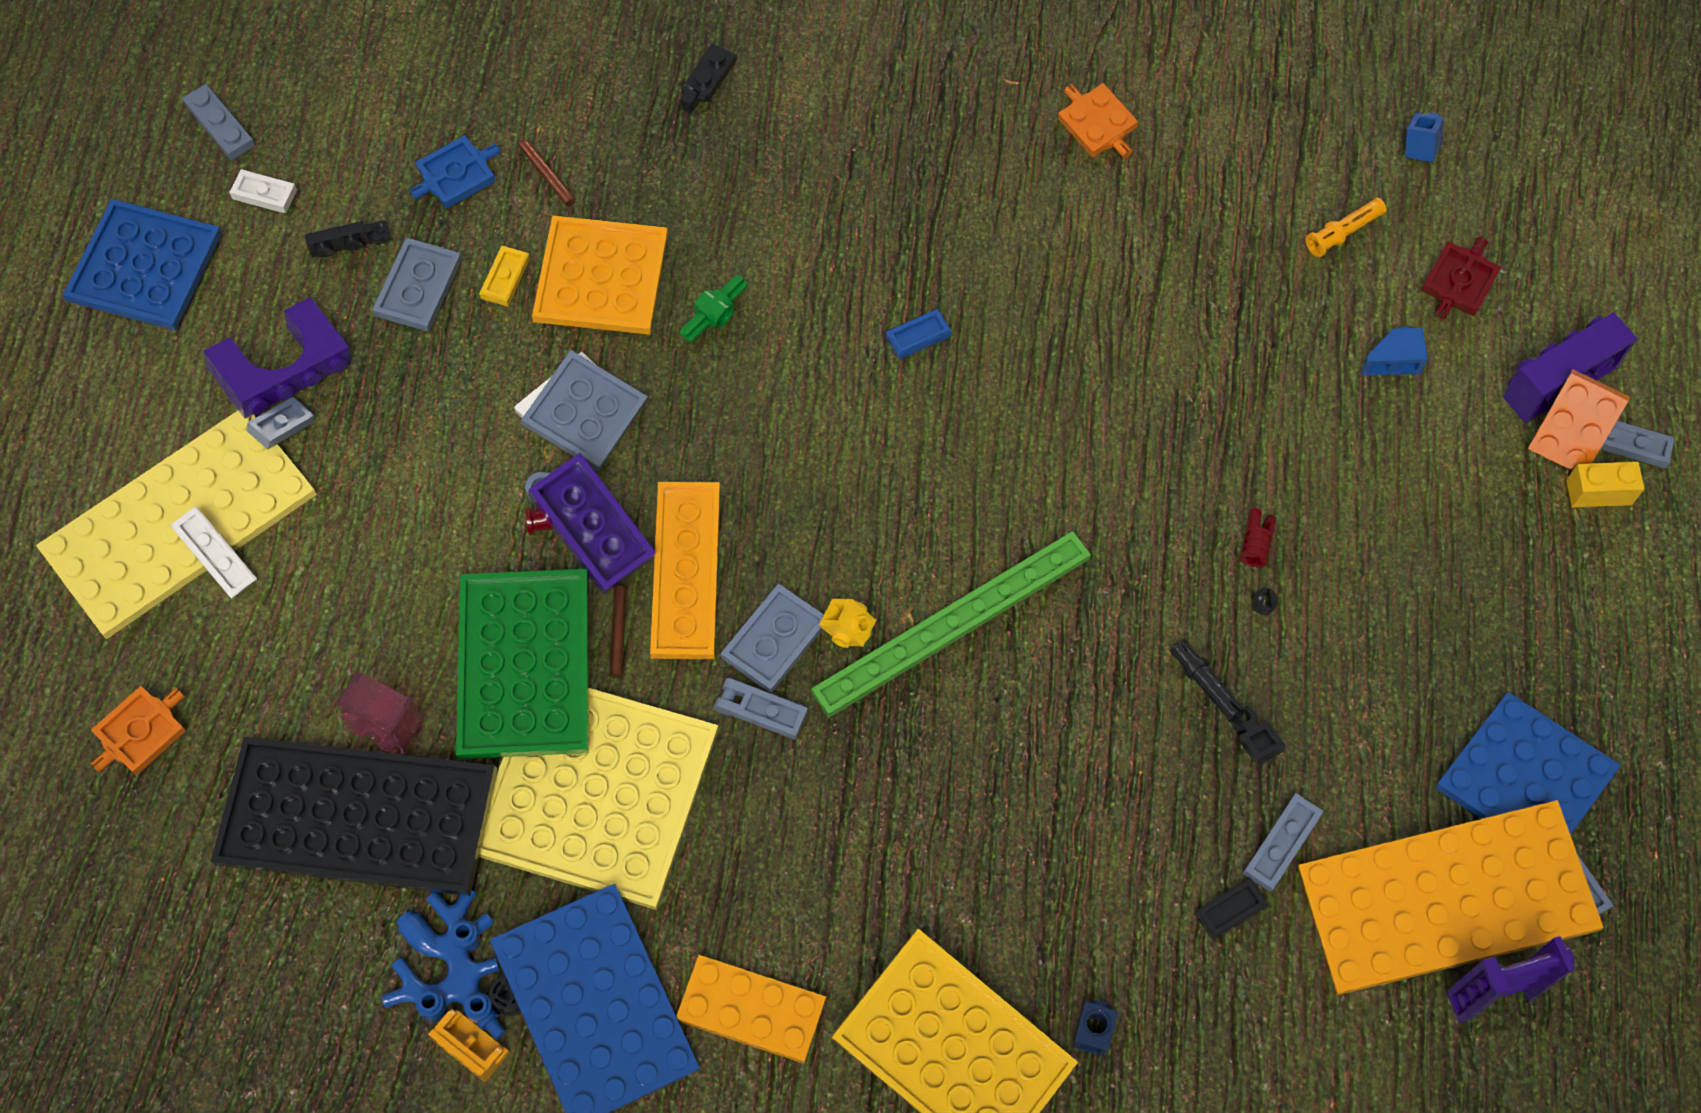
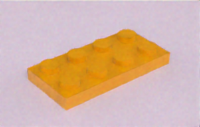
M698 955L676 1018L680 1023L805 1064L826 1002V996Z

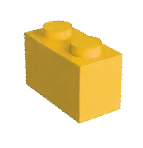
M1639 462L1577 464L1566 480L1572 508L1633 505L1644 491Z

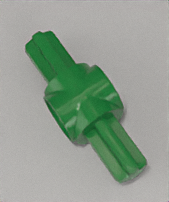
M734 276L721 290L714 289L712 291L708 289L701 294L694 306L695 316L680 330V335L686 342L692 343L707 328H721L729 321L734 312L733 302L748 287V283L742 276Z

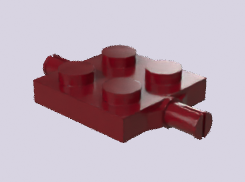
M1477 237L1471 249L1459 247L1449 241L1444 247L1421 291L1442 301L1435 311V315L1438 318L1442 310L1445 309L1440 319H1446L1452 307L1458 308L1472 316L1476 315L1501 269V266L1488 261L1482 255L1488 244L1485 238L1479 247L1483 237Z

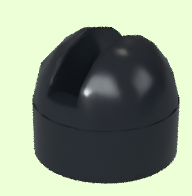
M1269 588L1260 589L1252 598V608L1260 615H1269L1276 609L1278 597ZM1265 596H1268L1270 606H1265Z

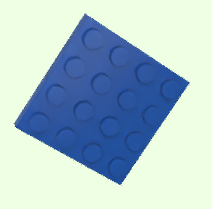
M111 199L63 293V297L70 303L176 331L219 242L222 231L220 227Z
M1508 692L1441 778L1435 789L1480 819L1558 800L1571 835L1621 765Z

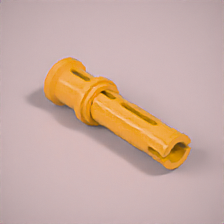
M1376 197L1338 222L1330 221L1319 232H1312L1306 235L1305 242L1308 250L1315 257H1322L1329 248L1334 245L1340 246L1343 244L1346 236L1380 215L1385 214V203Z

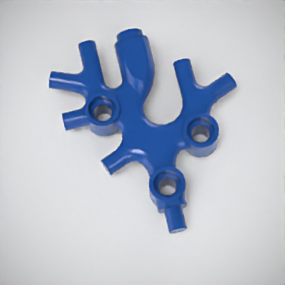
M471 890L470 896L460 895L454 905H448L438 892H432L426 900L448 926L447 932L443 935H437L421 914L414 913L413 910L404 913L397 920L398 931L409 945L419 953L443 959L448 965V975L438 984H425L416 976L403 958H399L391 967L402 979L403 985L398 990L382 995L384 1007L387 1008L402 1002L416 1003L418 1012L426 1021L438 1022L446 1015L448 1004L458 1002L464 1006L466 1015L474 1024L478 1025L481 1030L487 1029L493 1038L498 1040L506 1033V1030L499 1023V1014L495 1011L491 1000L487 995L481 993L479 989L481 977L500 971L497 959L493 958L484 962H474L468 956V953L475 951L479 947L481 942L480 934L493 925L494 922L487 913L473 923L465 919L466 912L476 895V892ZM469 931L467 937L459 938L462 932ZM435 1000L433 1007L426 1008V1004L429 1001ZM477 1004H484L480 1011H473Z

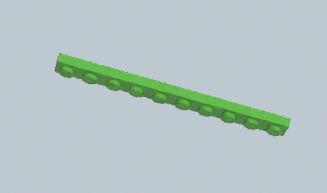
M1073 531L814 686L811 688L812 695L827 717L830 718L1090 560L1091 554Z

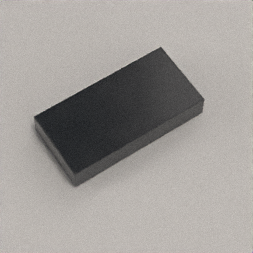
M1249 877L1195 910L1194 915L1211 940L1214 941L1266 909L1269 904Z

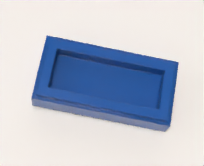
M937 308L886 331L885 337L900 360L951 337L952 331Z

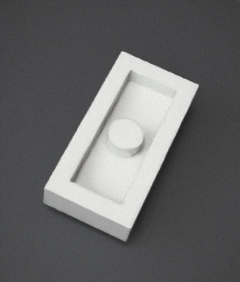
M241 169L230 190V195L234 200L286 214L297 192V188L294 183Z

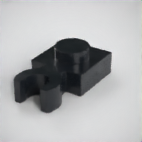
M1246 708L1245 715L1249 719L1248 721L1243 722L1235 718V722H1232V727L1237 732L1243 733L1239 737V742L1257 766L1284 752L1285 744L1267 721L1260 725L1256 722L1257 715L1252 708Z

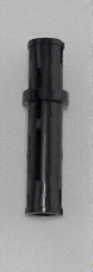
M1186 639L1181 640L1180 643L1177 642L1171 648L1170 653L1185 668L1186 676L1190 680L1196 681L1230 723L1235 722V718L1238 720L1242 717L1246 709L1208 666L1210 663L1205 658H1200Z

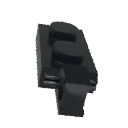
M710 45L682 88V93L684 94L680 100L682 102V110L692 114L700 101L705 103L711 100L736 63V54L717 45Z
M386 220L365 225L363 221L308 233L305 236L312 258L317 256L328 257L334 252L342 250L354 251L366 244L374 243L380 245L391 240Z

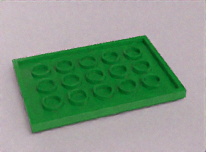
M587 569L460 574L457 758L473 759L589 753Z

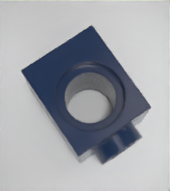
M1092 1000L1091 1003L1085 1001L1081 1009L1072 1048L1105 1057L1109 1051L1118 1011L1111 1009V1005L1104 1001ZM1090 1019L1101 1021L1104 1025V1032L1099 1034L1091 1032L1087 1026V1021Z

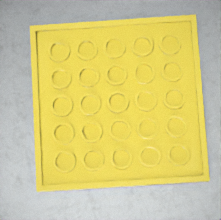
M589 688V753L503 757L494 783L479 857L594 892L615 884L622 900L657 910L719 730L718 725Z

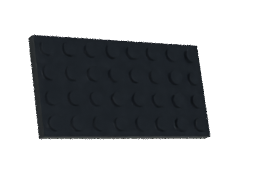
M243 737L211 862L216 866L470 896L497 768L495 765Z

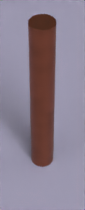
M527 139L522 140L518 145L521 151L567 207L573 205L576 201L574 196Z
M624 586L614 587L609 676L611 678L622 677L626 587Z

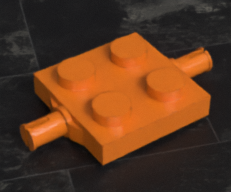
M1104 83L1085 94H1081L1074 84H1069L1064 89V93L1073 102L1058 113V120L1092 158L1102 151L1115 148L1123 159L1130 156L1133 150L1130 149L1123 139L1127 134L1138 128L1137 119Z
M142 686L137 688L91 729L101 740L105 751L90 764L101 773L111 762L116 760L126 765L137 776L186 732L174 719L171 709L185 696L175 687L163 700L151 696Z

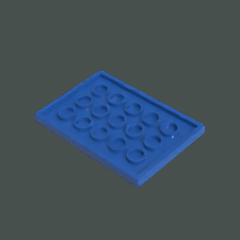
M615 884L490 939L494 953L565 1113H611L699 1071L700 1067Z

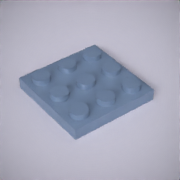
M570 350L521 419V425L572 456L581 453L588 464L599 471L647 402L648 396Z

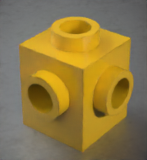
M832 599L819 626L831 635L832 641L840 647H863L871 635L876 619L867 612V607L853 599Z

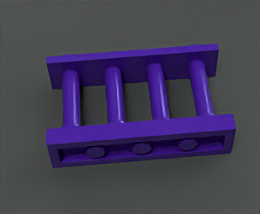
M1561 936L1550 940L1526 961L1503 967L1498 964L1496 957L1482 960L1446 991L1459 1024L1474 1019L1499 998L1523 991L1527 1002L1533 1001L1575 970L1573 965L1574 956L1569 946L1563 943Z

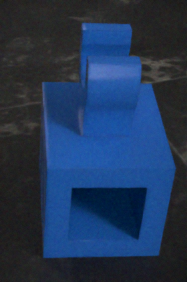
M1428 112V114L1415 113L1407 128L1405 157L1418 161L1434 162L1442 145L1444 117Z

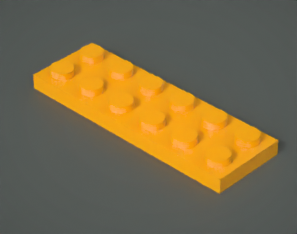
M658 482L651 659H715L720 482Z

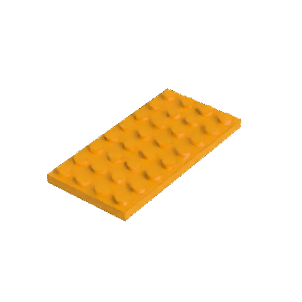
M1558 800L1298 865L1299 874L1337 996L1545 945L1554 937L1561 936V939L1565 940L1598 932L1604 928Z

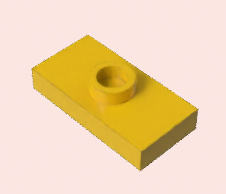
M501 246L479 293L480 298L508 307L530 260L529 253Z

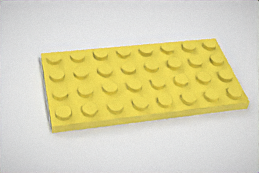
M239 410L36 545L105 639H108L207 571L170 526L196 506L232 550L236 551L317 495L313 487L278 444L267 450L246 431L248 422L256 418L254 414L244 419Z

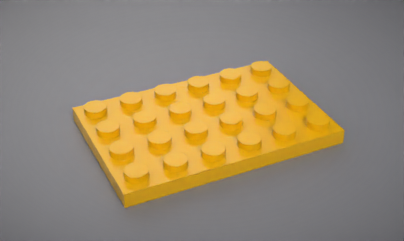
M920 929L913 933L831 1036L834 1041L920 1113H1040L1078 1063Z

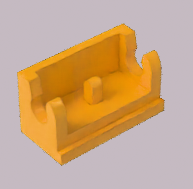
M451 1009L428 1034L436 1044L484 1082L490 1078L510 1053L509 1050L495 1041L458 1010L454 1011Z

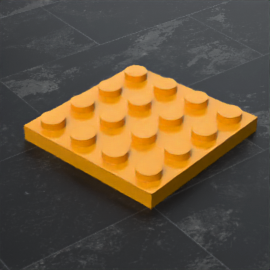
M552 215L532 313L533 322L651 335L668 239V228Z

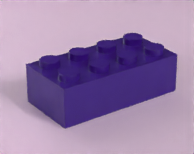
M1615 312L1604 318L1598 316L1583 331L1574 330L1564 338L1561 344L1557 346L1551 344L1536 359L1527 358L1521 362L1516 368V375L1508 381L1509 387L1503 398L1526 424L1551 408L1572 369L1592 379L1599 380L1619 367L1636 342L1637 337Z
M581 453L574 456L529 489L528 496L583 569H587L589 577L603 595L654 559L656 552Z

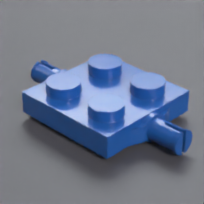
M464 135L415 162L416 168L422 175L424 182L410 188V193L417 200L419 197L431 192L437 196L445 209L496 182L494 174L488 168L486 161L501 154L496 143L480 151Z

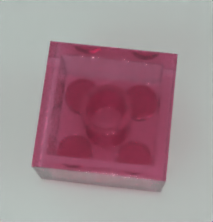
M358 671L335 703L342 714L341 719L348 724L347 729L361 738L367 735L375 739L374 743L378 747L390 753L394 749L403 754L423 724V720L412 699Z

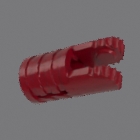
M1252 507L1249 511L1240 561L1247 566L1260 568L1268 564L1277 517L1271 514L1264 519L1261 528L1262 510Z

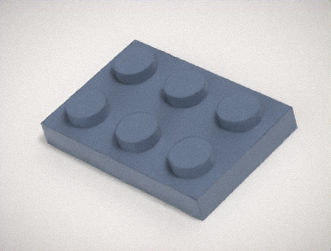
M405 238L372 309L374 316L430 332L462 261L461 253Z
M778 583L720 653L721 659L772 694L822 632L823 629L819 626V623L824 614Z

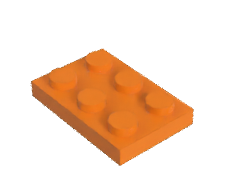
M1572 369L1529 444L1528 449L1572 471L1577 464H1592L1629 402L1630 396Z

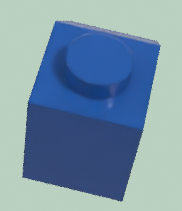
M1403 326L1392 329L1367 356L1361 369V376L1421 374L1428 360L1423 328Z

